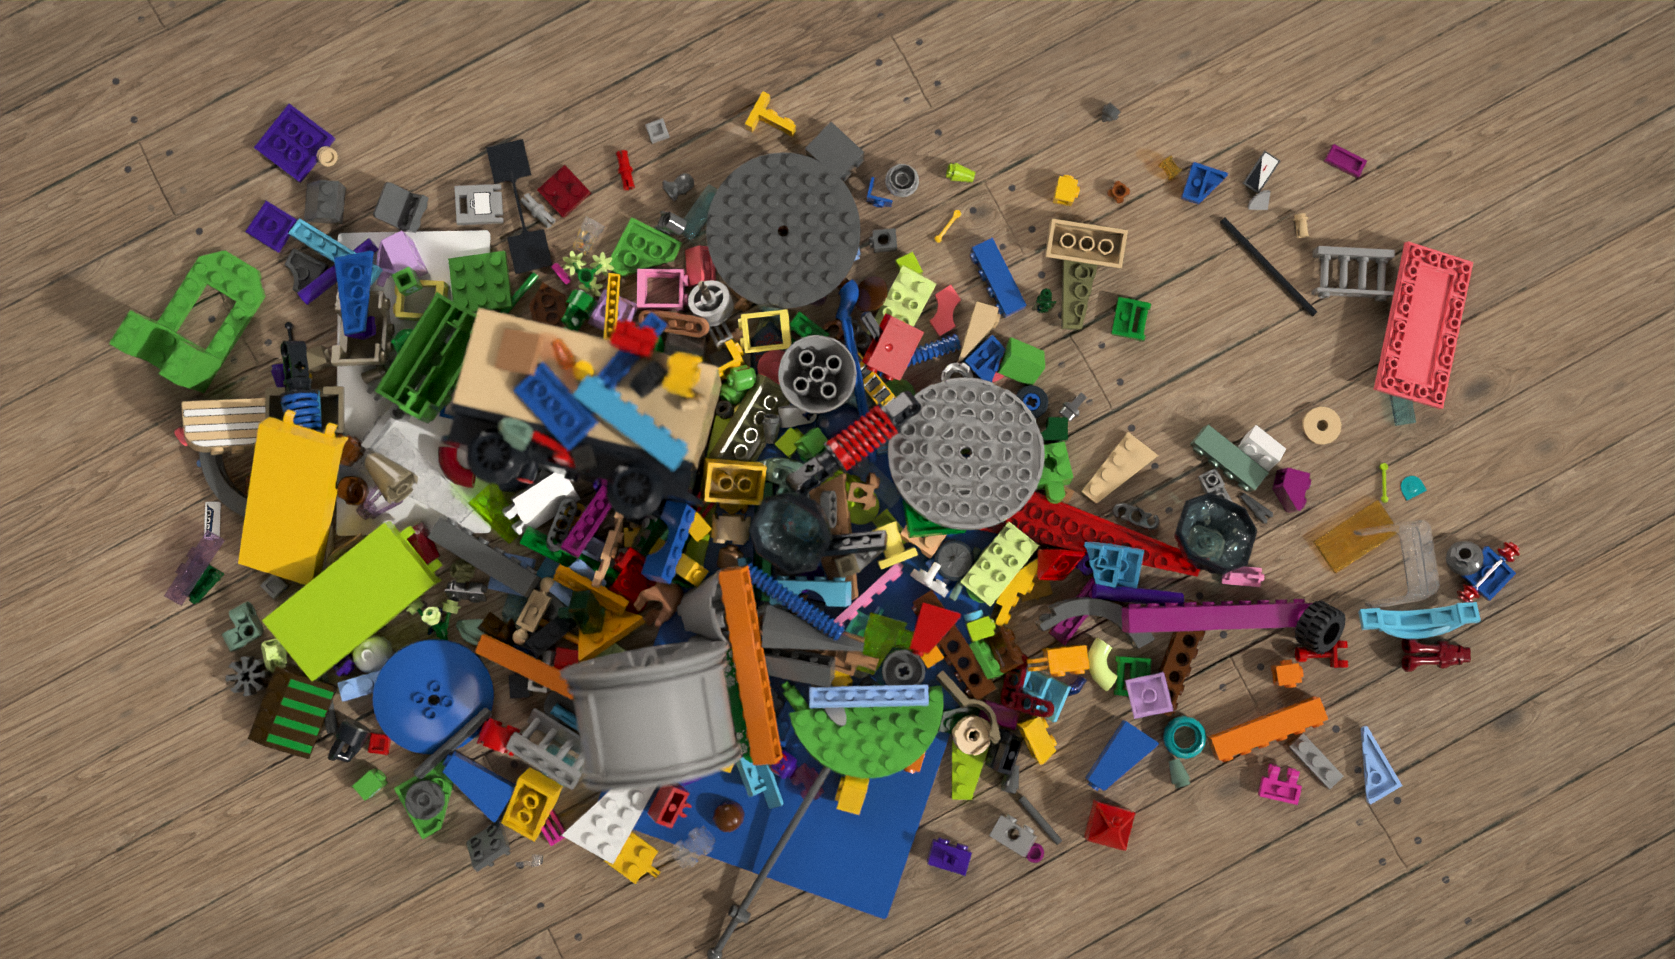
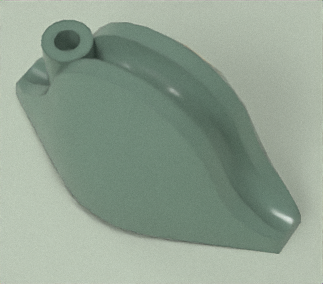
M458 620L456 628L463 640L470 646L477 648L482 634H485L478 629L483 620Z

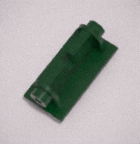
M1045 288L1040 292L1032 310H1037L1038 313H1048V310L1054 307L1056 301H1052L1050 289Z
M208 564L183 591V594L190 598L189 601L191 603H200L201 599L221 580L224 573Z

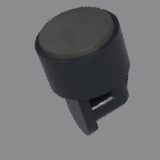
M344 719L335 734L337 738L329 751L328 760L335 761L337 759L345 763L350 762L370 734L369 728L355 720ZM346 743L349 745V747L344 753L341 750L344 744Z

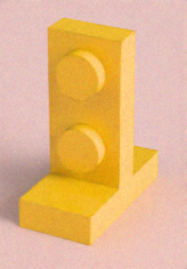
M763 91L745 122L746 130L753 133L759 120L793 137L796 132V125L787 117L783 119L777 116L778 114L774 110L769 108L766 110L770 102V95Z

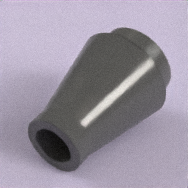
M766 414L762 420L765 442L775 444L781 420L779 415Z
M1015 765L1011 775L1004 774L1000 783L1001 791L1016 794V791L1019 790L1020 766Z

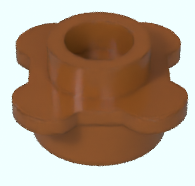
M1116 181L1114 187L1109 189L1107 194L1120 204L1123 203L1124 197L1130 194V189L1120 181Z

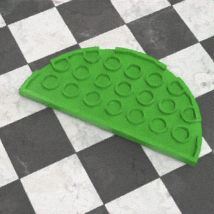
M942 685L928 687L929 706L844 707L847 718L844 726L836 724L824 708L789 713L794 732L806 748L805 750L826 768L838 774L859 779L882 778L900 772L910 766L924 754L933 742L943 714Z

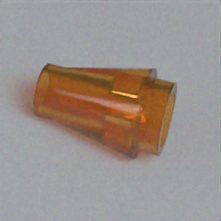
M558 338L551 342L557 366L561 370L572 368L576 364V356L567 347L563 339Z

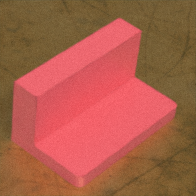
M699 245L686 249L685 261L688 287L697 286L700 281H716L715 266L708 247Z

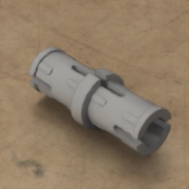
M529 193L524 195L529 203L523 197L520 202L532 212L531 215L534 218L537 217L546 228H550L552 225L547 219L553 224L556 219L545 210L542 204H538Z

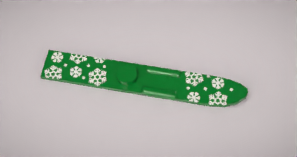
M730 647L725 651L726 656L724 657L727 660L724 672L736 737L740 742L741 753L749 763H753L750 757V743L746 736V721L743 719V705L739 698L740 688L736 680V666L732 659L733 649Z

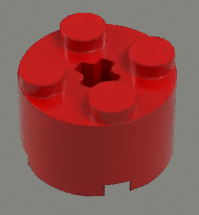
M489 718L488 721H485L476 743L482 744L484 742L482 746L501 753H507L509 750L506 749V746L514 732L522 735L520 733L521 729L508 725L507 728L502 727L503 722ZM509 752V755L514 756V753Z

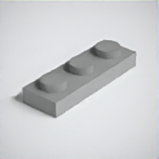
M1304 733L1299 734L1288 745L1327 789H1331L1344 777Z

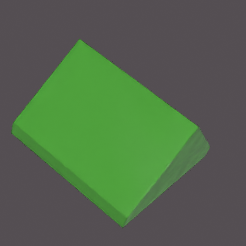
M1010 337L997 373L1027 386L1033 385L1045 369L1044 351Z

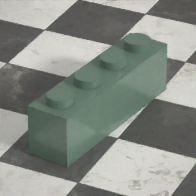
M1210 425L1204 426L1190 443L1193 446L1194 452L1200 456L1204 455L1207 457L1208 462L1212 466L1221 468L1227 478L1236 480L1239 483L1238 486L1246 492L1255 491L1269 473Z

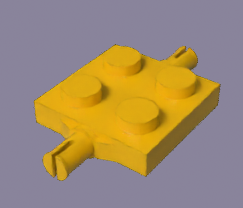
M631 831L614 864L604 860L605 863L634 884L646 872L655 877V879L661 873V871L652 866L653 859L659 850L633 831Z

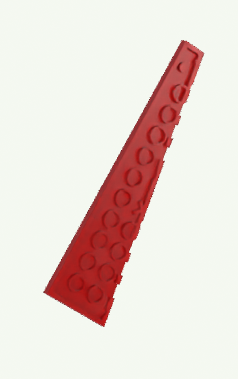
M1035 491L1028 502L1012 517L994 526L977 529L998 534L1009 521L1037 543L1074 551H1083L1085 553H1088L1085 548V542L1133 547L1144 550L1143 566L1198 577L1200 569H1196L1191 563H1188L1181 551L1176 547L1063 502L1052 504L1048 502L1045 495Z

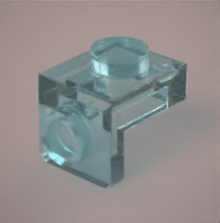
M508 594L502 611L503 622L506 623L512 618L515 626L517 625L516 622L528 601L527 597Z

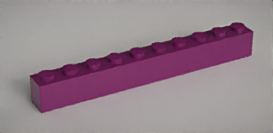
M1275 599V603H1269V600H1257L1256 604H1251L1250 600H1240L1239 604H1233V601H1221V605H1215V602L1211 601L1202 602L1203 605H1196V602H1184V606H1178V603H1166L1164 607H1159V603H1148L1147 607H1141L1140 604H1128L1129 608H1122V632L1144 633L1296 627L1305 609L1313 603L1305 602V599H1293V602H1287V599Z

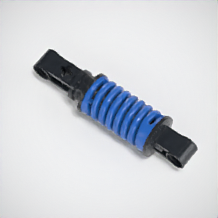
M283 341L280 348L285 375L283 385L286 386V392L280 394L283 413L285 414L287 410L296 412L293 418L294 424L323 433L322 430H317L322 427V424L319 423L321 417L317 415L320 413V409L317 408L319 402L316 401L318 400L319 393L311 389L312 378L309 377L306 343L304 341Z

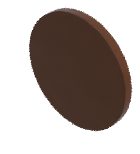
M875 276L863 280L858 285L859 297L855 306L862 312H873L880 308L888 295L886 282L880 277Z

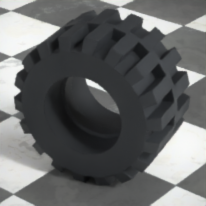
M1322 600L1315 601L1305 609L1299 618L1295 630V639L1313 652L1324 654L1333 648L1340 639L1345 628V614Z

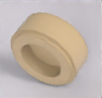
M324 146L318 150L317 160L322 165L332 166L336 163L338 155L334 149Z

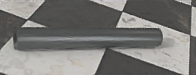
M1024 795L1018 799L1021 805L1056 845L1061 843L1062 839L1027 798Z

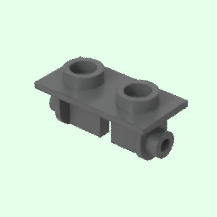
M452 580V582H448L447 589H445L447 597L453 601H461V599L469 600L473 603L487 601L484 595L487 592V585H484V583L470 582L468 589L466 588V582L458 583Z

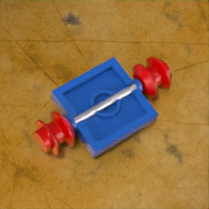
M1504 542L1505 548L1497 549L1499 556L1489 546H1485L1481 550L1484 560L1480 570L1472 575H1461L1470 585H1463V592L1457 591L1459 601L1462 603L1473 602V598L1479 599V594L1487 601H1490L1516 574L1505 561L1514 562L1513 556H1520L1518 546L1512 542Z

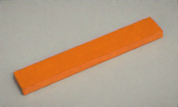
M482 634L475 653L574 701L573 695L568 693L569 685L566 679L560 677V670L486 634Z

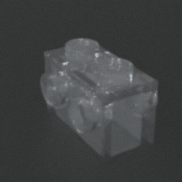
M704 825L699 829L695 827L688 833L689 837L684 842L681 839L673 846L674 850L671 855L682 869L687 866L689 868L693 867L699 861L697 858L701 854L706 856L714 849L712 845L716 840Z

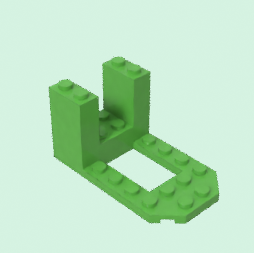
M225 250L200 256L158 321L130 310L109 344L125 354L153 364L161 369L159 374L171 382L205 393L266 297L261 284L260 271ZM208 284L235 300L236 303L207 349H204L177 331Z

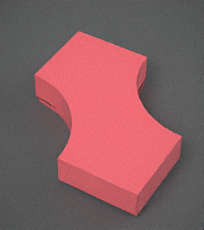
M952 285L935 294L938 308L935 316L929 322L939 337L956 327L953 321V311L961 302V299Z

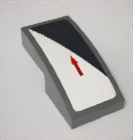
M1264 150L1243 184L1259 194L1280 163V160Z

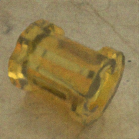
M1171 155L1158 165L1167 174L1169 181L1183 171L1182 168H1178L1174 163Z

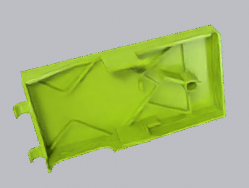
M391 521L384 522L262 620L311 681L321 677L365 640L398 616L410 604L442 581L434 574L437 569L443 566L441 562L436 559L427 565L407 539L416 533L411 526L399 532Z

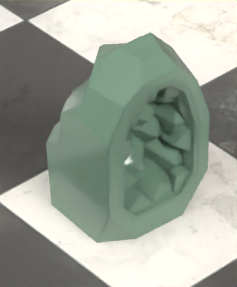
M513 418L503 419L499 424V431L503 434L505 440L510 442L512 447L523 451L533 434V429L528 424Z

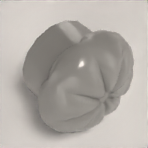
M898 164L887 172L885 184L891 194L897 197H907L917 190L919 176L913 167L907 164Z

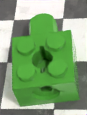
M1065 441L1044 445V467L1036 490L1045 489L1047 500L1052 504L1060 503L1065 497L1063 485H1069L1074 478Z

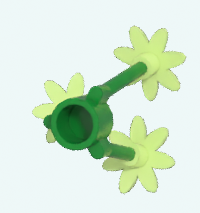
M570 251V258L563 257V260L567 262L563 269L570 268V275H573L574 272L578 274L579 281L584 283L578 286L580 289L593 297L594 295L600 297L601 293L598 289H601L603 285L596 284L597 278L594 277V273L598 275L602 271L604 276H608L607 270H614V267L609 264L612 258L605 259V253L602 252L600 258L596 255L592 256L595 262L591 263L590 266L593 269L588 267L581 268L580 266L587 264L586 261L581 260L583 254L580 253L575 257L574 252Z

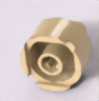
M718 513L712 514L711 538H713V542L725 543L727 540H732V544L744 545L749 540L751 516H747L744 519V515L723 513V516L717 517Z

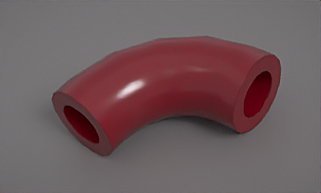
M444 446L438 447L439 467L444 476L455 485L474 488L476 476L470 469L460 465L457 458L458 449Z

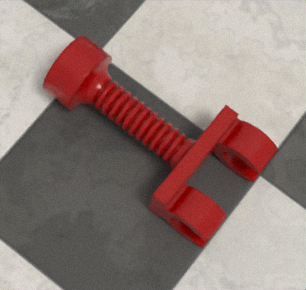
M1338 641L1333 648L1324 654L1308 651L1306 647H1296V662H1306L1307 658H1330V667L1348 668V660H1338L1337 648H1348V642Z

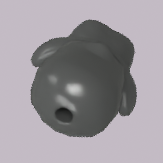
M682 173L673 182L663 180L662 188L675 202L679 195H686L695 183L690 174Z

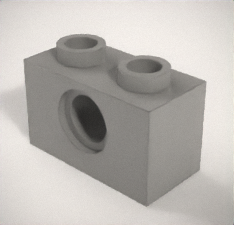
M1009 814L1006 817L1001 815L989 836L1022 857H1026L1037 838L1033 834L1035 830L1025 824L1023 827L1018 825V820ZM1014 828L1019 832V837L1016 840L1010 837V831Z

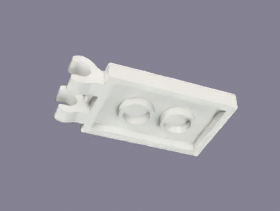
M550 472L511 497L513 503L505 507L502 512L508 519L513 518L516 514L519 515L521 520L514 523L512 528L520 535L526 531L528 526L536 529L553 518L563 499L570 498L577 502L580 498L570 481L564 479V475Z

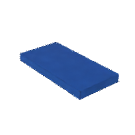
M541 362L536 367L534 376L528 375L513 389L568 451L599 423L588 409L573 396V393L545 362Z

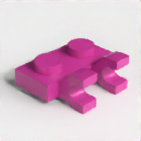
M1269 763L1268 777L1262 776L1258 796L1298 805L1302 786L1297 784L1300 772L1288 767L1287 782L1278 780L1281 767Z

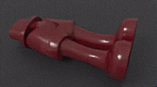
M1402 638L1401 645L1405 653L1422 652L1436 654L1435 656L1424 657L1403 656L1401 665L1405 672H1412L1421 665H1437L1441 669H1447L1449 666L1462 665L1471 661L1470 647H1463L1448 641H1438L1437 644H1421L1415 639Z

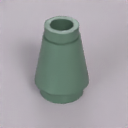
M1180 759L1169 761L1171 781L1175 788L1189 785V779L1191 778Z

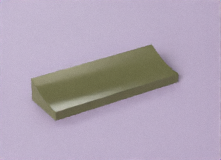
M757 375L756 383L746 393L708 458L756 462L767 444L762 424L764 415H779V407L791 404L785 397L779 384L767 376ZM704 465L700 470L701 474H703Z

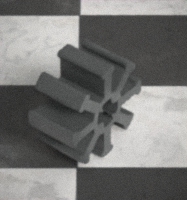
M254 656L241 657L242 662H232L229 665V668H233L238 673L237 675H226L227 682L238 679V683L231 688L232 692L239 693L244 691L243 696L256 695V690H265L268 687V684L260 680V677L267 678L272 676L270 671H262L260 673L259 670L265 664L263 659L254 660L253 663Z

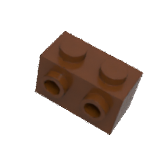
M339 434L337 438L348 437L342 449L340 464L352 467L363 459V453L366 449L361 446L363 442L357 437H352L349 434L347 436Z

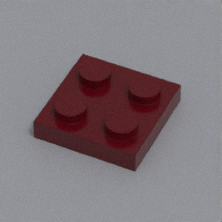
M566 165L562 166L537 189L563 218L591 194L588 188Z

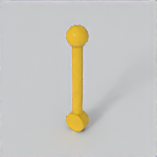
M959 210L954 211L953 217L939 235L935 236V242H941L942 236L956 218L961 216Z

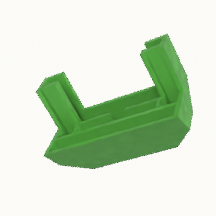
M437 292L375 392L400 406V409L425 423L433 421L444 406L447 407L453 398L451 395L457 389L477 314L464 306L461 307ZM453 328H455L456 330L454 334L450 338L449 342L446 344V339L448 338ZM424 375L427 376L418 391L415 390Z

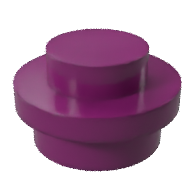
M1033 843L1026 858L1032 863H1037L1043 859L1044 849L1040 844Z

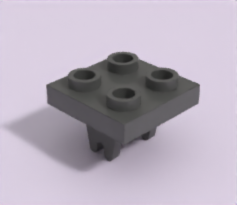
M499 820L466 842L472 867L477 872L487 865L492 867L494 865L493 861L503 854L507 856L511 854L504 826Z

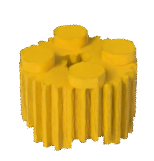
M681 352L670 356L667 364L670 373L669 377L666 376L664 379L663 388L667 389L670 393L693 398L695 392L692 391V388L700 380L702 368H698V364L702 362V358Z

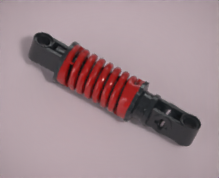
M910 391L902 392L886 406L879 402L877 406L865 414L866 417H860V422L855 421L853 423L854 426L849 425L847 430H842L841 434H837L829 441L824 442V452H821V454L817 453L813 459L788 475L785 480L786 485L790 491L806 496L826 479L833 477L834 473L838 470L846 473L856 464L855 460L857 462L862 460L860 454L863 457H867V451L869 453L874 452L872 445L877 449L880 447L878 441L881 444H885L886 439L884 436L887 439H891L892 436L900 434L899 426L917 415L921 410V404Z

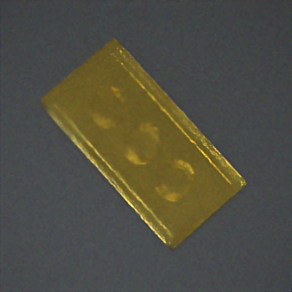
M1375 500L1314 540L1313 543L1335 574L1399 533V530L1379 500Z

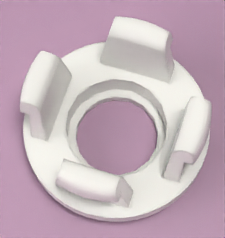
M965 363L949 364L942 372L941 381L944 382L950 379L951 374L955 372L961 373L963 378H973L971 368Z

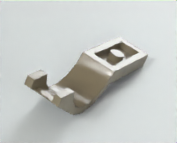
M942 670L937 675L936 680L962 709L977 707L983 710L988 715L991 723L988 738L994 744L999 742L1001 739L996 716L991 707L983 701L969 700Z

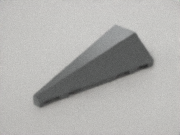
M772 604L767 605L762 629V648L864 650V642L853 640L845 634H842L838 640L834 641L833 637L829 638L827 633H823V630L819 631L817 626L813 627L812 623H807V619L803 620L798 616L790 614L789 611H783L774 607Z

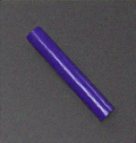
M368 238L352 251L355 253L366 251L376 253L379 248ZM335 264L298 292L299 297L307 305L337 283Z
M1096 583L1092 587V598L1137 604L1159 603V606H1166V603H1178V606H1183L1184 595L1180 592L1116 586L1114 588Z

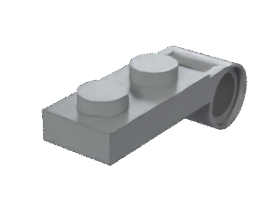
M395 403L392 404L383 416H379L374 422L375 426L371 432L368 431L364 435L361 446L373 451L395 420L406 422L410 419L411 415L404 411L401 417H397V410L400 406Z

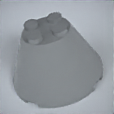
M819 335L807 336L793 343L782 356L778 372L780 387L785 397L797 408L810 413H825L841 406L853 392L857 376L855 361L849 350L836 339Z
M722 568L702 581L698 587L695 586L684 593L681 604L677 606V613L682 617L686 631H692L711 640L727 641L729 646L732 647V644L729 642V627L725 620V605L722 603V589L718 582L719 572L726 569Z

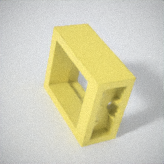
M420 280L423 287L436 288L435 294L438 292L448 298L449 285L445 281ZM395 285L394 291L397 296L396 303L393 305L395 317L400 320L419 321L423 313L404 312L405 296L399 292Z
M788 309L741 314V318L738 319L739 330H743V338H740L741 349H745V353L788 349L792 345ZM780 315L783 344L751 347L748 319Z

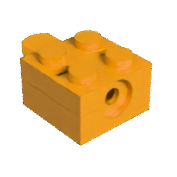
M1082 644L1042 649L1043 657L1027 659V664L1044 662V665L1028 667V671L1045 670V672L1050 673L1053 677L1065 676V672L1069 671L1073 674H1083L1085 669H1090L1087 646Z

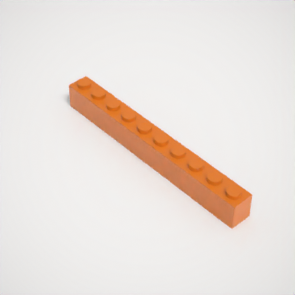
M749 566L726 568L719 572L718 582L723 594L722 603L725 605V620L729 627V642L732 644L733 649L732 659L737 671L736 680L740 688L739 698L743 705V719L746 721V736L750 743V757L753 760V765L776 764L783 756L764 650L762 648Z

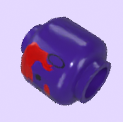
M781 750L783 758L776 764H770L769 768L779 778L786 779L788 777L790 779L798 769V765H796L797 759L787 751Z

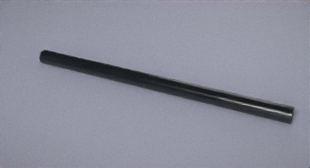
M1226 217L1220 221L1224 228L1312 317L1318 312Z

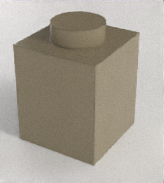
M319 345L307 350L309 373L333 366L331 364L332 353L329 349Z

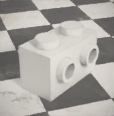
M1257 425L1244 436L1238 446L1241 451L1267 471H1270L1280 461L1286 450L1285 447Z

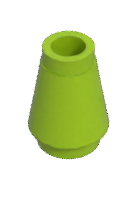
M956 162L948 165L946 178H949L950 181L973 182L975 171Z

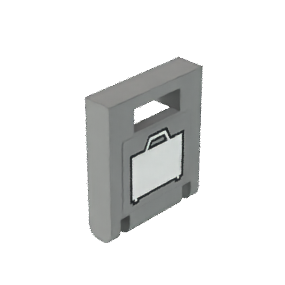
M500 184L454 186L457 225L504 223L503 218H495V216H503L502 192H494L501 190ZM460 198H467L468 213L461 214Z

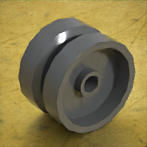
M898 649L889 653L884 659L881 668L882 677L887 685H920L925 676L923 661L919 656L912 654V651L907 649ZM905 667L907 671L905 674H901L899 669Z

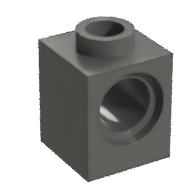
M895 228L873 230L872 236H869L870 248H874V253L897 251ZM881 237H885L888 240V243L885 245H881L878 243L877 240Z

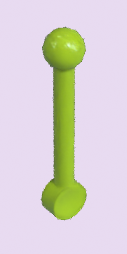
M1382 463L1379 466L1382 471L1381 501L1386 503L1389 500L1386 494V470L1388 465Z

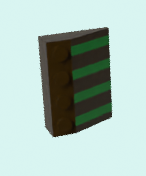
M288 664L276 666L247 739L264 747L310 759L338 686L319 678L311 681L304 671Z

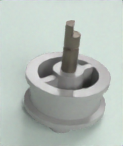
M700 281L691 291L688 298V305L693 315L705 318L709 327L724 323L732 315L734 303L727 287L719 281Z

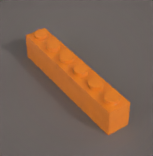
M1313 696L1210 735L1207 739L1215 759L1227 762L1232 760L1236 754L1245 755L1252 752V748L1267 747L1270 745L1269 742L1276 740V742L1285 740L1289 734H1301L1306 731L1305 728L1322 726L1324 724L1323 721L1329 719L1320 697Z

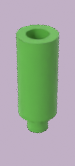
M788 681L781 685L785 690L783 692L784 696L795 712L810 709L795 685L791 686Z

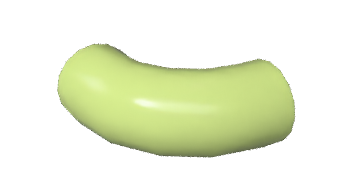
M1096 637L1088 653L1089 671L1092 679L1102 689L1108 691L1117 679V675L1107 665V657L1112 647Z

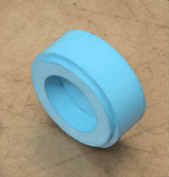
M981 609L963 616L965 622L968 623L983 618L984 615Z

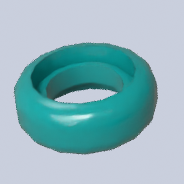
M1179 716L1169 721L1164 728L1163 741L1171 754L1178 758L1188 759L1201 753L1205 747L1206 733L1201 723L1193 717ZM1181 726H1189L1195 733V741L1189 748H1180L1174 742V733Z

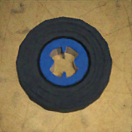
M1025 386L1016 394L1026 406V402L1029 401L1027 398L1036 400V403H1034L1035 407L1027 406L1035 419L1042 416L1048 408L1047 394L1038 386Z

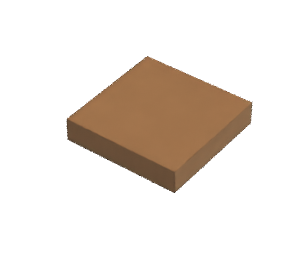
M504 329L495 369L534 376L544 336L536 333Z

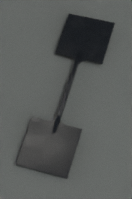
M523 139L486 147L494 184L509 181L513 185L523 228L520 235L507 238L515 274L553 266L545 230L529 232L524 222L516 181L519 178L531 176Z

